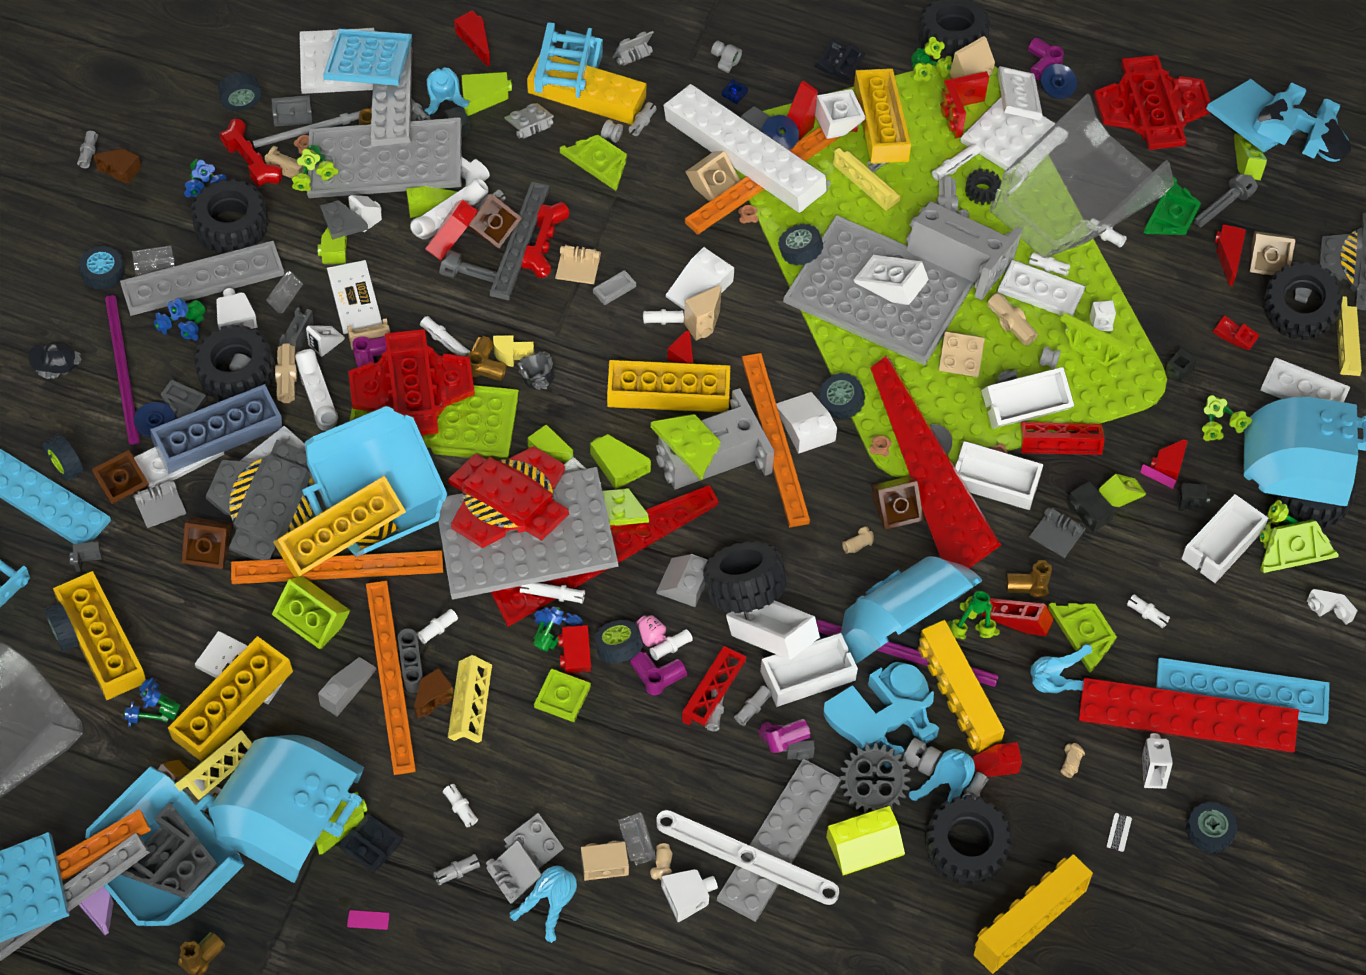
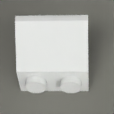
M852 89L817 95L815 116L826 139L846 135L866 118Z

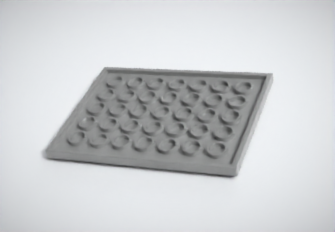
M836 215L822 237V253L818 258L804 265L784 296L783 302L926 366L975 283L906 251L907 246ZM873 255L922 261L929 280L909 305L893 303L854 282L855 277Z
M597 467L563 473L556 488L553 489L554 501L569 510V515L542 541L528 532L518 533V530H510L505 533V537L481 548L454 531L451 527V522L464 500L463 493L446 496L440 510L438 522L452 599L619 567Z

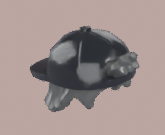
M61 342L36 345L31 348L28 356L31 367L36 372H39L38 375L46 379H54L61 374L67 375L69 371L81 363V353L74 351L69 345Z
M533 352L532 355L528 354L527 357L521 358L517 364L520 369L518 372L522 375L525 384L531 389H547L554 379L553 361L548 352Z

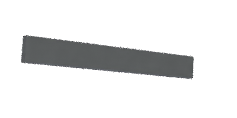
M531 182L519 213L522 219L511 234L490 290L491 297L505 300L510 299L522 267L526 247L530 245L537 226L539 208L541 204L546 202L550 185Z

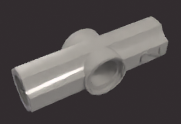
M944 176L942 179H939L937 204L957 213L958 196H956L955 179L951 176Z

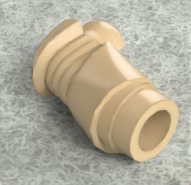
M868 527L860 528L858 536L842 543L845 553H856L867 545L871 546L874 541L873 532L869 531Z
M1069 743L1064 749L1067 756L1061 773L1069 778H1072L1078 772L1082 756H1085L1084 749L1077 743Z
M666 843L656 846L657 867L650 870L651 877L654 880L658 878L661 880L662 876L672 873L670 863L673 853L670 850L669 844Z

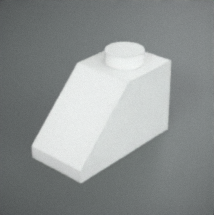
M349 196L350 210L367 222L368 229L382 220L381 207L376 201L373 202L368 196Z

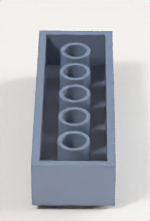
M264 384L150 429L151 439L167 473L170 474L205 458L281 429L282 417Z

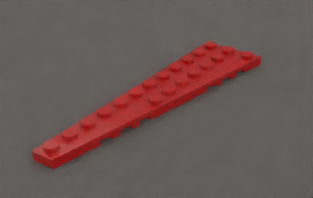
M885 356L870 369L909 474L918 481L922 509L940 558L971 568L998 548L1001 543L890 358Z
M708 485L646 509L645 511L649 516L648 523L610 525L618 563L718 506L719 501L711 486ZM607 569L538 583L560 587L566 585L567 588L574 589ZM522 586L490 592L507 627L549 604L556 598L520 593Z

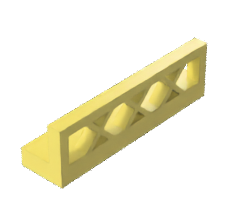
M840 148L835 150L833 165L885 211L900 201V195L849 151L843 152Z
M1343 296L1339 316L1336 320L1340 374L1360 376L1362 370L1357 307L1347 306V297Z
M473 655L459 661L448 738L455 741L466 737L478 743L482 741L492 664ZM478 666L484 668L482 678L477 670ZM476 683L478 684L481 690V695L479 697L475 691ZM474 702L478 708V715H475L472 709V703ZM471 721L476 729L475 734L469 731Z
M242 730L239 731L174 785L179 791L188 787L198 800L201 799L236 769L245 755L238 753V744L242 742L248 750L252 745L251 741ZM224 755L233 757V766L224 764ZM210 767L219 768L218 778L210 776ZM196 779L205 780V789L202 792L193 782Z

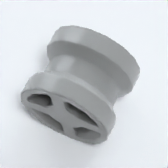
M607 120L602 128L601 137L610 138L612 142L616 143L621 137L623 125L614 124L613 121Z
M1045 346L1039 365H1048L1051 369H1055L1061 351H1053L1050 347Z

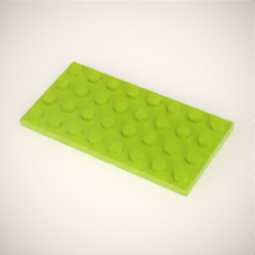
M474 385L475 395L446 406L443 412L437 416L438 434L421 435L426 447H431L433 454L471 458L477 453L486 460L489 457L494 460H508L519 390ZM352 407L350 421L371 412L356 410Z

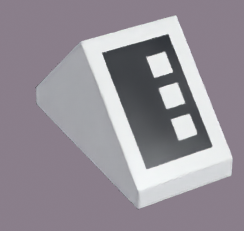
M308 326L306 328L308 345L321 357L345 338L332 326Z

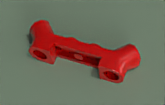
M232 119L228 129L219 133L225 148L229 153L237 150L249 165L250 179L257 187L265 183L279 184L282 180V168L277 165L265 164L260 153L254 151L251 142L244 139L246 124L240 119Z
M559 202L552 206L541 204L539 208L537 225L541 229L535 247L527 245L522 261V268L532 270L537 278H545L551 272V265L544 254L549 252V239L553 238L555 233L554 225L569 217V209L564 202Z

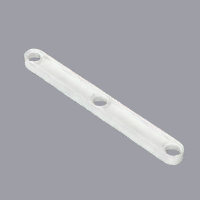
M665 810L657 815V828L662 833L823 904L831 905L838 900L839 888L829 880L672 811ZM668 817L672 819L673 823L670 826H663L660 820ZM743 853H750L753 856V860L745 862L741 859V855ZM827 888L834 890V897L826 898L822 893L823 890Z

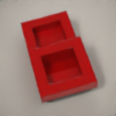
M1225 315L1212 331L1227 342L1247 350L1252 347L1259 337V334L1244 323L1240 327Z

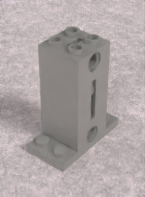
M931 201L926 207L921 209L918 217L915 216L910 224L912 231L906 240L908 243L906 251L976 283L975 297L982 300L1008 268L1011 261L1014 260L1023 230L1015 227L1011 233L1008 232L1005 236Z
M741 389L733 390L732 399L730 400L731 410L702 420L704 425L721 441V446L714 455L711 465L705 471L703 479L755 461L757 468L761 469L765 476L772 473L774 449ZM659 437L658 445H656L658 451L656 460L659 467H663L668 484L671 483L674 490L700 481Z

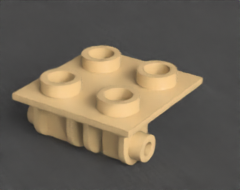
M566 244L561 246V256L555 279L594 284L601 252L596 251V249L585 250V247H582L581 250L579 246L575 249V247Z
M945 332L939 371L978 377L985 338Z

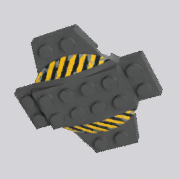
M1366 213L1362 215L1361 228L1351 234L1322 236L1319 256L1321 268L1323 270L1328 268L1331 271V277L1335 275L1339 281L1345 279L1351 285L1350 289L1356 293L1355 307L1360 310H1366Z
M276 440L271 453L266 458L255 462L221 461L206 494V499L224 514H228L232 519L236 533L229 546L230 551L254 560H271L276 548L273 541L315 517L307 496H304L302 492L303 489L314 485L308 473L309 467L305 450ZM319 490L314 493L324 512L327 508Z

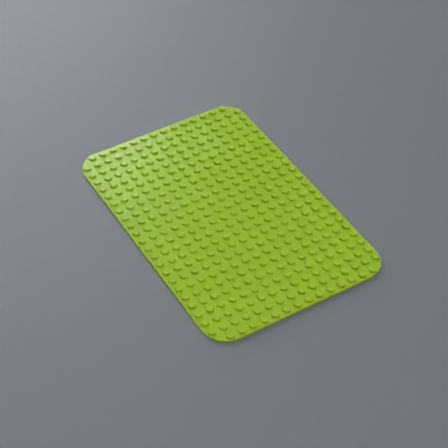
M932 65L933 68L930 71L931 79L929 81H915L913 78L914 71L895 75L911 147L909 162H890L887 165L884 164L876 172H873L901 196L900 201L887 211L833 165L835 150L840 148L843 152L849 151L867 168L871 166L867 165L870 157L862 122L858 125L857 132L849 131L846 135L841 136L835 142L805 161L823 173L826 180H829L831 184L830 187L826 185L829 188L827 192L822 194L803 211L797 212L766 189L748 200L750 205L757 208L758 222L789 288L804 265H794L785 262L778 242L782 233L795 225L811 224V226H815L819 230L822 238L837 215L908 246L906 240L912 231L910 224L915 216L918 217L921 209L926 207L931 201L937 204L939 181L933 178L932 171L943 165L945 160L952 159L968 147L961 143V138L955 139L953 133L948 129L947 119L942 116L940 103L943 102L942 90L946 88L944 80L952 79L949 75L950 73L943 78L940 75L941 73L937 71L936 66ZM994 66L993 73L989 77L985 101L964 106L966 119L963 135L1002 97L997 74L998 68ZM850 87V88H847V89L839 90V91H844V90H850V89H852L853 92H854V94H855L854 87ZM792 103L763 112L770 117L775 115L787 117ZM816 116L814 128L811 131H809L804 137H806L807 135L821 127ZM782 129L780 133L785 134V131ZM977 154L957 168L955 173L947 175L955 179L956 196H958L957 212L959 210H967L969 212V219L1005 236L1008 232L1011 233L1015 227L1022 229L1023 231L1014 260L1045 271L1044 268L1029 264L1030 259H1033L1030 257L1035 252L1036 254L1048 258L1051 256L1057 261L1070 264L1067 276L1053 271L1047 273L1086 286L1073 317L1091 324L1090 313L1093 302L1113 301L1116 312L1113 331L1103 332L1109 333L1113 337L1133 346L1128 355H1123L1120 360L1113 361L1111 365L1106 367L1071 349L1069 338L1065 333L1067 326L1066 323L1061 322V315L1002 294L1014 308L1018 307L1023 311L1026 321L1038 333V337L1032 344L1028 346L1023 345L1011 331L1007 332L1002 328L998 316L987 306L992 296L998 293V288L1007 269L982 300L975 297L977 289L974 284L946 332L985 338L978 377L939 371L944 336L925 366L800 310L831 376L839 373H848L860 381L866 396L865 404L862 406L861 411L856 413L851 419L869 457L879 469L895 477L904 478L910 476L870 369L885 356L890 358L929 425H941L950 432L952 448L948 457L954 467H956L964 441L986 448L1002 443L1007 451L1021 448V422L992 429L988 416V411L991 409L990 407L986 408L981 390L987 386L994 385V381L1000 378L998 374L1008 369L1010 372L1017 370V379L1054 370L1048 365H1039L1045 346L1050 347L1053 351H1061L1055 369L1064 368L1074 406L1065 411L1022 422L1101 424L1144 411L1157 404L1165 393L1167 377L1164 367L1091 233L1087 230L1086 224L1048 155L1021 181L987 158ZM735 169L740 181L747 177ZM979 169H983V172H985L986 169H989V173L994 171L995 176L998 174L999 179H1001V189L998 199L996 198L994 203L991 201L989 205L986 202L984 205H981V202L975 204V200L970 201L969 197L966 196L967 178L970 173L973 174L974 170L979 172ZM985 184L976 185L978 188L983 190L990 189V187ZM1026 429L1027 432H1036L1035 430ZM1048 430L1050 433H1056L1054 430ZM884 436L891 440L892 445L888 449V456L884 457L881 454L870 453L873 437Z

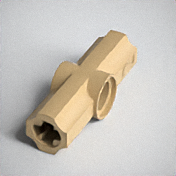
M997 293L992 296L987 306L998 316L1002 328L1007 332L1011 331L1023 345L1028 346L1032 344L1038 337V333L1026 321L1023 311L1018 307L1014 308L1002 294Z
M282 344L277 350L278 365L275 366L277 400L282 403H290L295 400V382H297L295 346Z

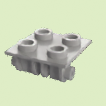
M653 31L649 33L642 32L632 40L627 38L621 41L613 55V59L618 57V65L625 66L635 62L636 59L640 60L650 56L653 50L647 43Z
M536 103L530 104L527 108L520 111H514L504 117V119L519 130L516 131L518 138L524 139L532 134H536V131L540 132L550 128L553 124L552 118L554 116Z
M167 480V482L159 486L156 484L154 488L150 486L149 489L141 492L137 491V494L133 495L147 528L187 514L176 490L174 480Z
M539 813L503 839L506 842V850L519 840L538 869L564 849Z
M519 840L508 848L496 861L490 859L486 862L488 872L510 904L542 876V873Z

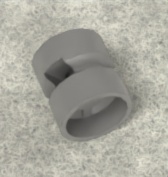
M914 738L908 746L902 761H906V765L912 768L917 766L919 772L930 777L941 758L942 751L932 746L927 748L925 742Z

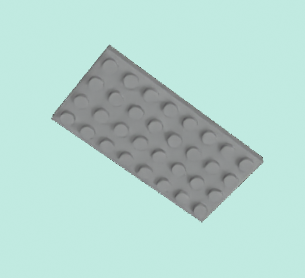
M461 118L411 121L410 143L374 147L371 145V124L309 129V145L319 146L321 154L325 155V160L332 162L334 168H337L339 172L327 181H323L321 176L316 173V169L322 162L315 165L314 170H308V176L311 180V190L307 191L308 198L406 191V188L421 186L436 189L461 187Z

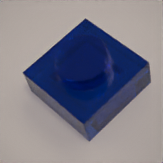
M732 80L722 90V96L735 104H738L748 93V88L735 80Z

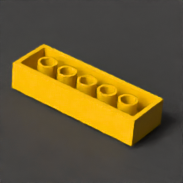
M555 55L550 57L552 62L580 66V63ZM539 57L527 78L528 93L631 125L646 99V83L588 65L584 75V79H586L585 90H581L580 98L576 97L575 87L547 84V86L544 85L542 93L535 92L534 79ZM547 71L550 77L577 80L578 73Z
M893 69L856 70L854 90L859 100V105L866 117L862 121L870 162H909L911 143Z
M609 360L607 407L704 412L728 411L730 366Z
M383 476L273 541L294 578L406 511L386 477Z
M93 571L53 588L58 603L61 602L70 619L79 646L106 701L144 683L146 678L143 669Z
M943 620L923 629L919 639V653L922 658L926 657L931 675L936 676L939 681L937 683L942 695L945 694L949 700L947 701L948 707L952 713H956L958 726L962 732H966L970 748L972 750L975 749L976 753L979 754L995 745L1001 744L1005 730L946 621Z
M257 636L168 727L172 740L202 762L223 745L293 672L290 660Z
M1074 854L1069 859L1063 858L1057 864V869L1053 873L1047 872L1037 887L1035 885L1031 886L1021 901L1019 899L1015 900L1006 914H999L990 928L985 927L977 935L978 941L975 943L974 956L992 974L1087 891L1093 872Z

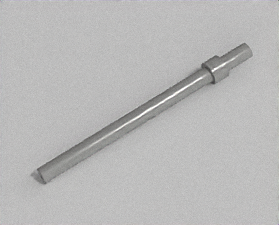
M360 111L351 114H340V117L257 139L252 142L254 148L308 134L309 129L329 128L340 124L344 126L350 124L351 121L358 120Z

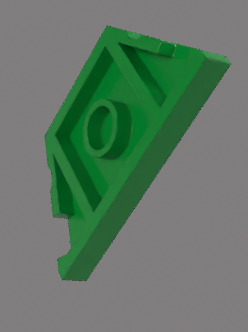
M1172 177L1149 219L1144 233L1186 235L1200 209L1201 202L1193 197L1186 188L1182 189L1176 183L1177 179Z

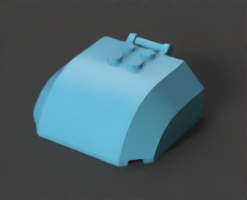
M1291 397L1272 402L1260 408L1251 416L1252 422L1245 428L1244 433L1245 478L1256 481L1259 484V489L1264 493L1347 506L1354 485L1358 449L1366 451V416L1362 418L1357 417L1356 404L1313 397ZM1357 428H1363V439H1358Z
M387 406L313 436L305 442L307 465L316 484L303 489L302 492L304 496H307L315 516L323 512L314 493L315 491L319 490L326 508L329 509L383 476L386 477L406 511L392 520L399 528V532L396 530L380 542L361 549L356 543L347 547L356 557L437 522L440 517L442 504L447 496V492L414 418L399 414Z
M932 556L922 559L902 573L899 570L894 572L884 581H880L866 591V596L858 597L856 602L845 610L841 634L848 647V652L851 653L855 663H859L889 642L887 636L895 631L898 635L948 602H953L982 582V579L966 566Z
M282 735L257 739L252 743L208 810L214 824L216 839L295 883L304 861L322 831L325 830L339 837L344 831L343 826L353 810L361 804V797L357 794L349 793L348 790L353 782H359L364 767L321 742L305 736ZM341 801L346 802L347 805L335 823L330 822L329 820Z
M152 766L86 829L85 838L92 837L140 809L151 828V831L140 836L145 843L159 828L154 818L169 802L172 804L218 866L188 899L123 875H118L104 886L137 926H169L185 919L201 908L244 864L238 851L216 839L214 824L203 812L206 808H210L215 798L212 794L206 795L196 804L185 790L179 791L174 785L176 783L169 776Z

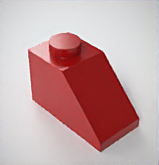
M1181 440L1159 450L1157 458L1153 457L1150 468L1177 481L1187 440Z
M1018 742L998 744L972 757L975 764V774L980 772L987 777L1018 774L1022 764Z

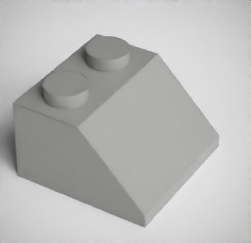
M693 554L672 558L656 594L696 607L706 585L703 570L708 560Z

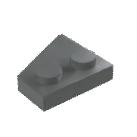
M339 200L320 205L321 213L332 240L368 230L367 222Z
M171 380L161 393V399L166 405L171 407L177 419L200 410L207 400L205 394L174 380Z

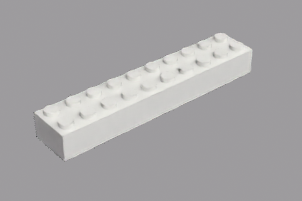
M692 84L688 85L664 104L667 122L709 151H725L735 169L748 176L797 212L803 211L827 191L826 178L823 173Z

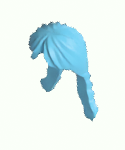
M445 67L442 70L437 68L428 76L427 92L431 102L429 108L424 110L429 115L435 113L440 103L444 100L453 101L458 106L467 108L470 101L465 100L460 95L459 80L453 71Z
M1086 644L1078 652L1066 655L1065 657L1044 656L1034 662L1030 670L1032 683L1035 688L1044 693H1059L1064 690L1082 691L1083 681L1066 680L1060 674L1064 668L1072 666L1080 661L1082 657L1092 652L1091 646Z
M959 749L946 751L937 762L934 774L930 780H927L921 789L910 791L909 798L916 801L928 795L940 784L949 783L951 791L948 795V801L951 803L952 798L960 797L962 791L973 778L975 772L973 759L969 754Z
M552 866L546 869L537 880L534 890L526 897V900L517 909L510 912V918L516 921L521 915L533 908L540 898L548 897L550 907L545 923V939L551 943L555 941L554 927L557 924L559 913L576 892L577 884L573 873L567 871L562 866Z

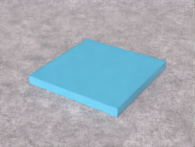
M338 29L323 74L324 80L398 86L411 46L412 34Z
M1252 79L1208 104L1206 109L1262 152H1266L1279 144L1257 133L1253 128L1254 122L1261 110L1275 96ZM1294 128V129H1293V132L1291 133L1290 136H1292L1293 134H1295L1296 132H1298V131H1300V130L1297 129V128Z

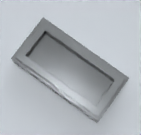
M624 270L593 288V293L606 305L635 288L636 282Z

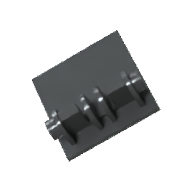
M1048 507L1044 513L1045 516L1029 538L1065 558L1086 528L1081 526V523L1078 524L1071 520V517L1067 518L1066 514H1061L1055 508Z

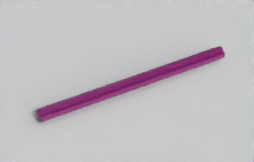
M114 295L106 296L105 301L128 441L130 445L139 444V433L134 424L135 408L117 300Z
M822 620L816 621L819 633L828 636L841 633L842 626ZM889 641L877 649V651L925 666L929 664L926 657L922 658L919 650ZM971 667L978 682L993 687L997 684V674Z

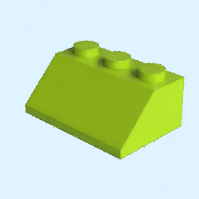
M301 576L288 580L272 615L318 649H322L342 628L350 610Z

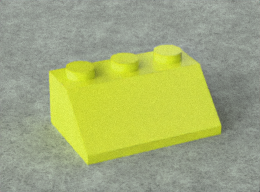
M890 806L828 826L826 838L842 875L905 854L899 826Z

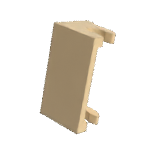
M273 146L268 154L265 155L266 164L280 166L284 176L292 178L303 171L304 165H299L296 159L280 154L276 146Z
M387 318L383 319V324L355 330H352L351 325L347 326L352 350V343L357 337L364 336L371 339L390 333Z

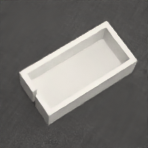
M1063 367L990 385L981 390L986 408L990 407L991 409L988 411V416L992 429L1065 411L1074 406Z
M964 441L955 468L970 493L1030 510L1043 464Z
M1234 494L1186 546L1182 560L1196 570L1201 568L1200 573L1216 583L1256 540L1261 531L1264 530L1268 517Z
M774 601L769 606H764L760 610L755 609L748 613L745 611V614L744 612L734 613L731 611L726 615L732 636L789 660L796 657L797 654L820 638L815 616Z
M839 633L813 642L791 660L777 654L764 658L761 661L760 672L770 693H772L776 707L855 681L858 668L851 653H848V647L842 634Z

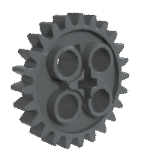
M877 743L874 744L873 749H870L868 744H866V751H862L858 747V755L850 753L852 761L845 760L848 768H841V771L846 773V776H841L839 779L846 783L840 787L841 789L848 790L844 797L851 796L849 804L852 805L857 802L856 809L860 810L863 806L865 814L870 809L875 811L890 806L891 810L894 811L892 804L895 803L900 806L901 804L898 799L900 797L907 798L903 794V790L910 791V788L905 785V783L911 782V778L905 777L906 774L910 773V770L903 769L907 762H899L902 755L897 754L894 756V748L887 752L885 744L881 750ZM862 763H869V772L860 773V765ZM885 763L892 765V771L888 774L881 772V767ZM874 774H877L879 778H895V781L878 780L877 784L874 785L871 780L857 781L856 778H874ZM864 784L869 785V793L864 796L860 795L858 791L860 786ZM884 785L892 787V792L888 796L881 795L880 790Z

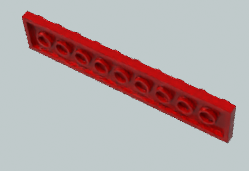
M1084 678L1078 721L1294 753L1299 709Z

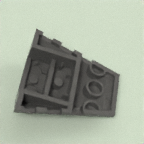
M169 802L154 818L159 828L145 842L150 853L120 875L188 899L218 864Z

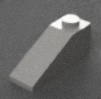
M358 657L334 675L318 693L320 706L338 717L377 670L376 667Z

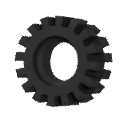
M979 169V172L974 170L973 174L970 173L967 178L966 196L969 197L970 201L975 200V204L981 202V205H984L986 202L989 205L991 201L994 203L1000 194L1001 179H999L998 174L995 176L994 171L989 173V169H986L985 172H983V169ZM985 184L989 186L990 189L983 190L978 188L976 185Z

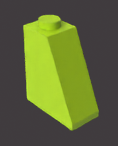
M507 72L462 75L463 98L470 101L467 108L464 107L467 116L508 99V91H512L511 80H507Z
M607 434L596 438L590 443L591 456L615 490L650 473V459Z
M362 799L359 807H355L343 826L344 831L339 837L325 830L322 831L316 841L319 855L324 854L344 838L351 829L354 830L364 818V812H367L364 799ZM341 801L329 820L330 822L335 823L347 805L346 802Z

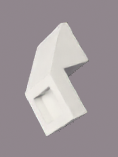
M1313 589L1307 599L1311 610L1315 611L1319 616L1333 609L1336 616L1342 619L1345 624L1353 621L1357 609L1342 594Z

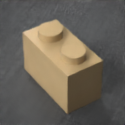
M610 841L607 844L601 845L591 843L581 847L584 881L629 875L625 842Z

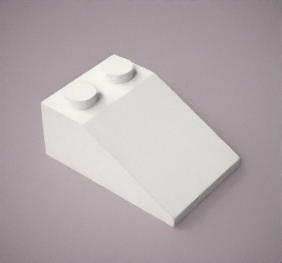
M703 247L687 264L667 292L666 298L685 310V300L718 285L721 286L722 293L733 282L734 267Z
M873 255L855 277L854 282L893 303L909 305L929 279L922 261Z
M812 392L776 403L780 419L798 454L835 442L837 427L828 410Z

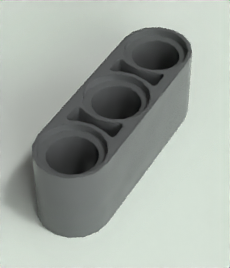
M403 629L398 634L404 687L408 692L416 693L418 692L420 680L423 678L418 638L414 630ZM409 659L414 660L413 662H407ZM417 678L415 681H410L409 679Z

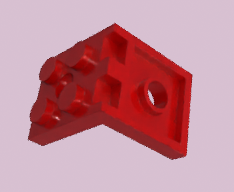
M987 71L944 80L946 88L942 90L943 102L940 103L942 116L947 119L948 129L953 133L955 139L963 136L966 119L964 106L985 101L989 82Z

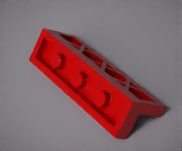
M1021 422V453L1102 455L1104 446L1102 424ZM1026 429L1035 430L1036 432H1027ZM1048 430H1054L1056 433H1050ZM1074 430L1077 433H1070L1068 431ZM1088 431H1098V434H1091Z
M725 646L722 648L682 712L683 723L689 726L692 721L704 726L707 724L744 665L746 656ZM731 657L739 660L737 665L727 667ZM726 673L727 681L717 684L721 675ZM716 689L717 697L707 700L711 690ZM703 706H705L707 710V713L704 716V718L697 715L700 708Z

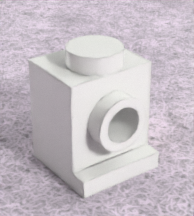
M1113 301L1093 302L1090 320L1095 328L1101 331H1113V322L1116 315Z

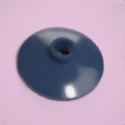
M1052 64L1043 71L1041 85L1049 96L1055 99H1066L1075 92L1077 78L1069 67L1062 64Z
M775 115L768 118L762 126V133L787 150H791L798 142V127L789 117ZM779 129H783L785 134H781Z
M151 402L141 406L134 416L136 429L147 437H151L150 429L175 420V414L171 407L161 402Z

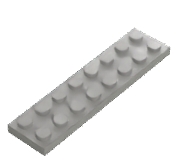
M412 45L407 55L399 85L373 84L372 147L410 143Z
M274 241L121 280L120 283L130 316L166 307L169 301L174 302L176 298H180L185 302L223 292L227 288L234 289L283 276L284 270Z
M803 759L749 846L792 864L841 784L839 777ZM744 853L741 859L745 862H750L753 860V856L750 853ZM736 866L719 893L717 901L756 922L779 884L740 866Z

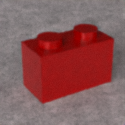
M588 625L562 627V634H558L559 647H563L564 655H560V667H565V674L591 672Z

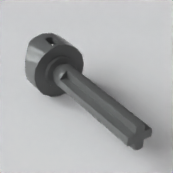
M1235 175L1229 181L1230 190L1195 217L1194 223L1201 228L1235 199L1247 200L1258 188L1254 178L1251 175Z
M447 250L446 259L441 262L439 273L441 275L455 278L456 274L460 272L494 282L497 274L496 271L462 262L461 253Z

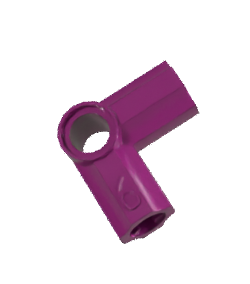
M1034 38L1031 41L1028 51L1040 58L1031 67V73L1039 81L1043 71L1048 66L1063 63L1064 51L1061 47L1050 46L1039 38Z
M360 336L355 338L352 343L357 367L370 362L374 363L373 356L382 355L387 350L385 336L371 339Z
M640 652L630 660V665L645 684V690L650 695L661 694L665 687L687 676L684 664L678 659L659 669L654 665L646 652Z
M804 719L784 726L772 725L766 722L761 724V728L758 730L759 737L768 744L771 753L782 752L788 749V745L810 738V730Z

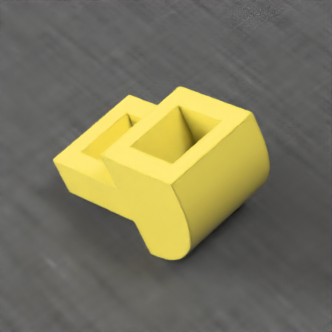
M493 336L495 357L500 363L514 367V360H520L523 357H527L528 354L532 355L534 352L533 342H514L513 336Z

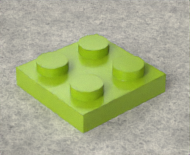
M551 669L534 703V708L575 722L591 688V683Z

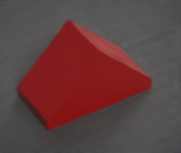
M685 331L668 348L667 360L671 363L693 364L690 331Z

